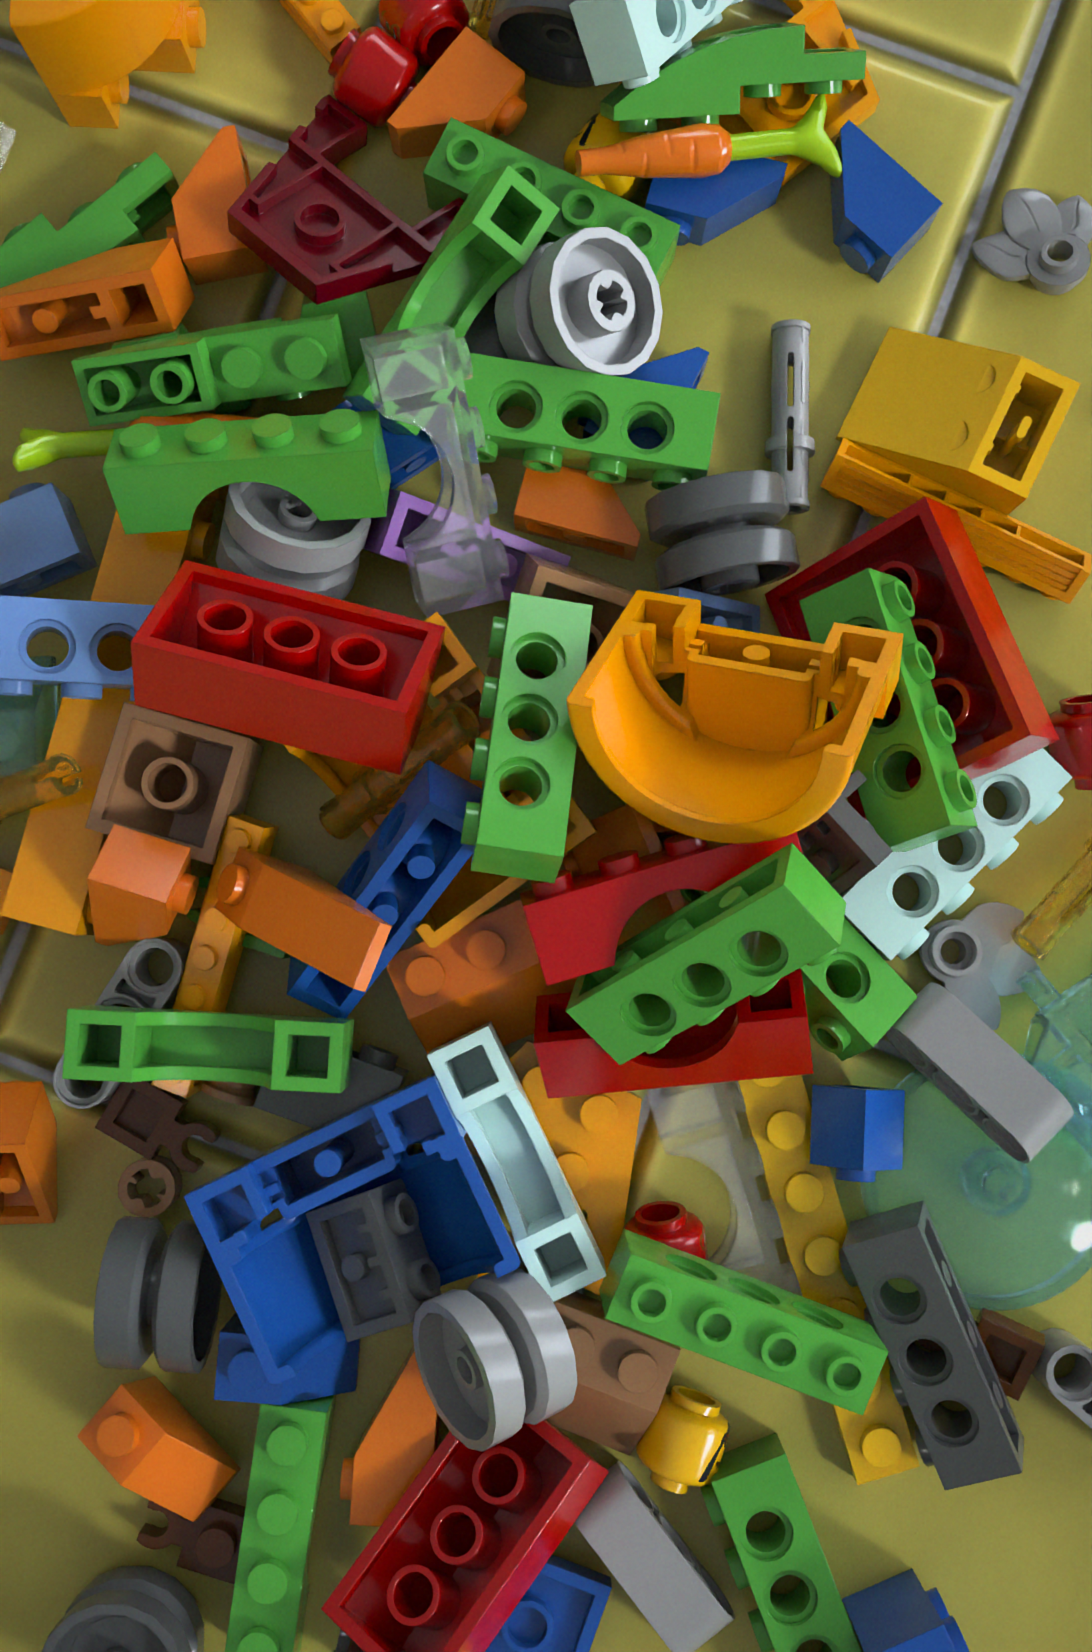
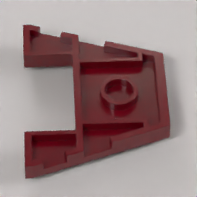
M328 94L315 106V118L307 127L299 125L288 138L289 149L276 164L268 162L228 209V229L233 236L318 305L418 275L465 201L458 197L415 226H409L334 166L339 161L367 145V124Z

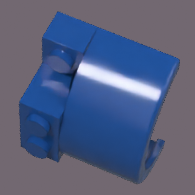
M435 1073L396 1092L384 1095L316 1129L311 1128L277 1144L258 1158L196 1187L183 1196L269 1384L275 1386L296 1376L309 1361L345 1336L305 1214L309 1211L401 1178L405 1183L408 1195L416 1204L419 1215L418 1224L429 1257L438 1269L440 1287L482 1273H495L497 1278L519 1268V1255L464 1140L466 1130L456 1119ZM421 1143L423 1148L414 1151L412 1144ZM278 1208L282 1216L261 1228L263 1218Z

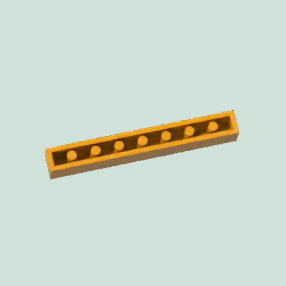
M229 485L212 491L199 503L194 512L190 530L125 534L116 509L90 601L155 605L185 560L199 563L200 559H208L215 539V525L210 523L216 500L223 501L225 499ZM112 636L101 642L97 649V655L100 662L106 668L113 671H124L132 667L131 642L128 639ZM103 688L102 699L62 698L0 916L75 936L94 935L87 877L108 834L87 829L85 826L123 703L135 705L134 701H130V689Z

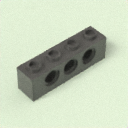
M924 1200L851 1221L843 1246L839 1249L840 1265L848 1284L851 1287L859 1286L867 1305L864 1309L865 1320L871 1324L889 1351L888 1357L892 1364L889 1370L892 1389L898 1403L902 1407H910L917 1426H915V1439L924 1464L928 1467L935 1466L945 1490L1022 1473L1024 1436L1007 1396L1003 1391L997 1372L981 1339L975 1320ZM903 1278L912 1282L918 1290L911 1293H903L895 1290L888 1283V1280ZM919 1339L932 1340L940 1345L942 1350L937 1352L924 1351L913 1341ZM944 1400L957 1401L967 1409L963 1411L949 1410L940 1402Z

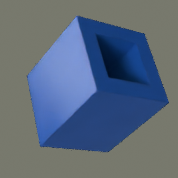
M813 1085L810 1164L836 1167V1179L852 1182H875L876 1171L902 1169L905 1090L857 1085Z

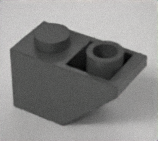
M363 1043L360 1052L352 1050L351 1084L343 1092L270 1090L261 1086L253 1107L316 1129L399 1089L405 1083L409 1070L396 1066L399 1056L395 1053Z

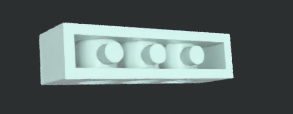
M575 0L569 7L595 86L622 81L625 89H633L659 77V67L665 61L691 47V39L698 32L707 30L720 23L723 19L721 12L728 6L742 0Z
M1042 748L1005 767L972 779L971 781L977 796V805L973 808V812L978 826L957 834L963 844V853L960 860L954 865L943 860L938 851V841L907 852H892L875 869L840 894L846 901L844 917L884 960L891 961L896 955L901 960L906 959L929 937L930 933L924 927L941 910L948 915L970 897L975 888L969 881L985 865L990 870H993L1017 849L1019 843L1013 837L1029 821L1037 825L1049 817L1061 805L1064 798L1058 792L1073 777ZM989 786L998 788L1006 798L1007 808L1001 819L990 816L984 808L983 796ZM902 874L913 878L919 888V898L916 904L909 910H904L898 906L892 894L894 882Z

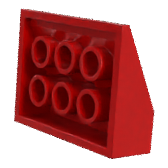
M923 497L764 594L781 637L812 642L800 606V600L867 568L895 576L901 580L908 588L914 601L915 615L910 618L917 640L927 648L935 666V678L931 680L938 705H942L947 710L955 727L956 740L951 745L959 769L964 770L971 780L1005 767L1060 740L957 510L928 497ZM897 694L891 698L886 711V717L890 725L896 721L900 713L901 705ZM828 701L827 722L835 717L830 701ZM916 756L911 759L906 768V780L911 789L916 786L921 776V766ZM856 789L847 799L850 805L866 819L861 799Z

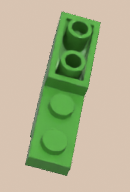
M789 22L754 25L722 32L693 42L692 46L685 51L670 57L659 67V77L654 81L633 89H625L621 83L600 101L601 116L612 121H619L620 132L656 131L657 119L681 117V127L697 123L719 124V115L740 114V86H743V97L752 98L781 96V86L785 83L804 82L805 94L841 93L843 80L865 79L866 51L847 47L804 49L805 25Z
M154 152L143 162L134 163L124 169L119 175L116 184L94 202H87L79 206L69 217L68 223L57 231L42 213L29 223H22L13 228L0 246V288L113 248L146 242L142 234L173 210L171 199L179 189V185L171 169Z
M338 313L282 321L280 317L207 329L78 357L71 361L90 427L134 421V419H138L141 416L165 417L214 410L221 403L343 387L347 386L352 380Z

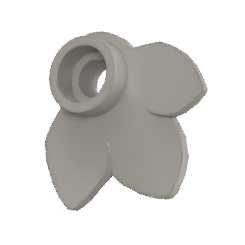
M1012 189L1006 193L1002 204V225L1004 230L984 237L972 245V253L975 259L993 276L1003 281L1030 279L1032 285L1042 293L1048 295L1064 294L1078 285L1085 278L1089 270L1091 255L1088 244L1092 240V207L1080 195L1069 197L1056 206L1048 195L1037 189ZM1051 258H1060L1065 261H1054Z
M999 902L977 905L961 921L944 920L935 923L927 930L930 935L919 947L920 960L925 970L933 978L941 981L944 988L955 995L992 1030L998 1029L1000 1024L1001 1005L999 996L1022 993L1039 985L1044 980V975L1032 956L1022 946L1013 941L1023 923L1024 912L1016 907ZM948 939L954 941L959 947V957L952 964L946 962L941 955V947Z

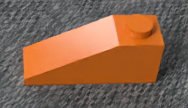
M173 237L113 248L0 288V360L5 361L175 331L195 300V295Z
M240 846L233 863L228 864L224 868L218 881V901L215 908L237 927L352 989L366 992L392 928L390 924L308 868Z
M414 1345L364 1430L354 1458L344 1457L340 1479V1500H351L349 1525L380 1527L438 1448L440 1416L424 1386L415 1357Z

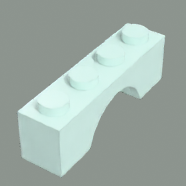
M492 1021L432 1049L427 1058L456 1119L462 1124L491 1178L508 1219L515 1245L529 1274L537 1280L553 1302L606 1277L602 1253Z

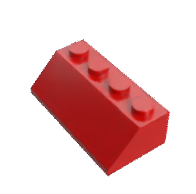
M185 560L131 640L135 705L401 775L421 728L444 640L445 626Z
M546 1419L535 1425L523 1423L522 1428L512 1437L483 1452L468 1449L449 1431L324 1603L321 1610L364 1652H485L609 1471Z

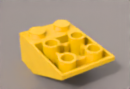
M889 327L835 439L840 442L843 438L848 439L1009 515L1027 499L1081 383L1020 355Z

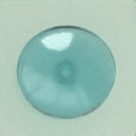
M1023 1054L1019 1055L1064 1095L1074 1111L1073 1118L1029 1163H1022L1008 1155L916 1069L893 1088L905 1090L902 1169L876 1171L875 1182H860L867 1217L924 1200L969 1308L978 1310H1014L1041 1303L1065 1291L1092 1267V1098L1065 1073L1039 1059Z

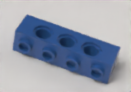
M430 760L426 761L335 886L392 926L366 992L473 854L474 846L460 844L466 802L480 803L482 789ZM290 955L287 995L336 1018H347L366 992L352 989Z

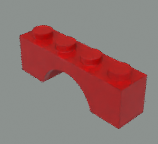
M797 832L775 840L745 844L707 841L680 833L667 838L664 841L666 849L642 857H639L637 850L621 851L598 860L599 869L572 877L570 870H559L555 883L532 880L530 882L532 890L519 894L546 985L549 986L614 966L618 940L625 924L633 913L650 899L669 891L681 889L710 892L790 843H793L802 853Z
M797 969L780 978L776 985L765 994L757 997L749 995L725 1008L711 1023L704 1026L696 1024L673 1036L659 1051L652 1054L644 1052L622 1065H619L566 1012L572 992L536 996L534 1047L548 1099L814 1074L801 969Z

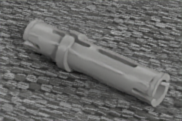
M798 319L778 321L771 326V437L765 441V456L771 460V471L777 472L784 477L790 508L787 515L801 514L809 511V458L815 454V440L809 436V336L811 325L806 321ZM789 366L793 367V406L787 405V373ZM787 429L793 430L792 471L787 470Z

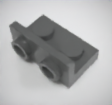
M856 770L850 776L840 797L824 815L806 828L797 831L803 855L839 895L875 869L893 852L876 833L871 823L863 818L846 800L848 796L867 780L859 770Z
M401 1178L305 1213L347 1342L414 1322L415 1312L422 1303L442 1294L438 1269L429 1257L418 1224L419 1215L416 1204L408 1195L405 1183Z

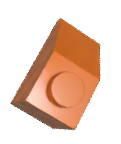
M466 26L387 120L393 152L402 159L431 156L451 117L496 139L501 133L505 136L510 135L518 127L527 110L525 71Z
M235 125L224 126L220 129L171 199L176 224L166 226L167 238L173 237L182 263H185L196 285L268 272L267 263L233 236L228 229V209L252 182L247 155Z
M561 466L560 472L544 473L526 468L513 514L516 531L630 561L635 560L641 534L611 483L600 482L588 477L587 470Z
M114 824L87 877L95 942L111 946L167 935L177 912L186 915L197 893L199 877L191 875V848Z
M19 1080L0 1082V1225L55 1223L58 1213L57 1122L43 1082Z
M156 1376L121 1384L77 1435L80 1441L121 1486L192 1522L199 1520L241 1470L236 1462Z

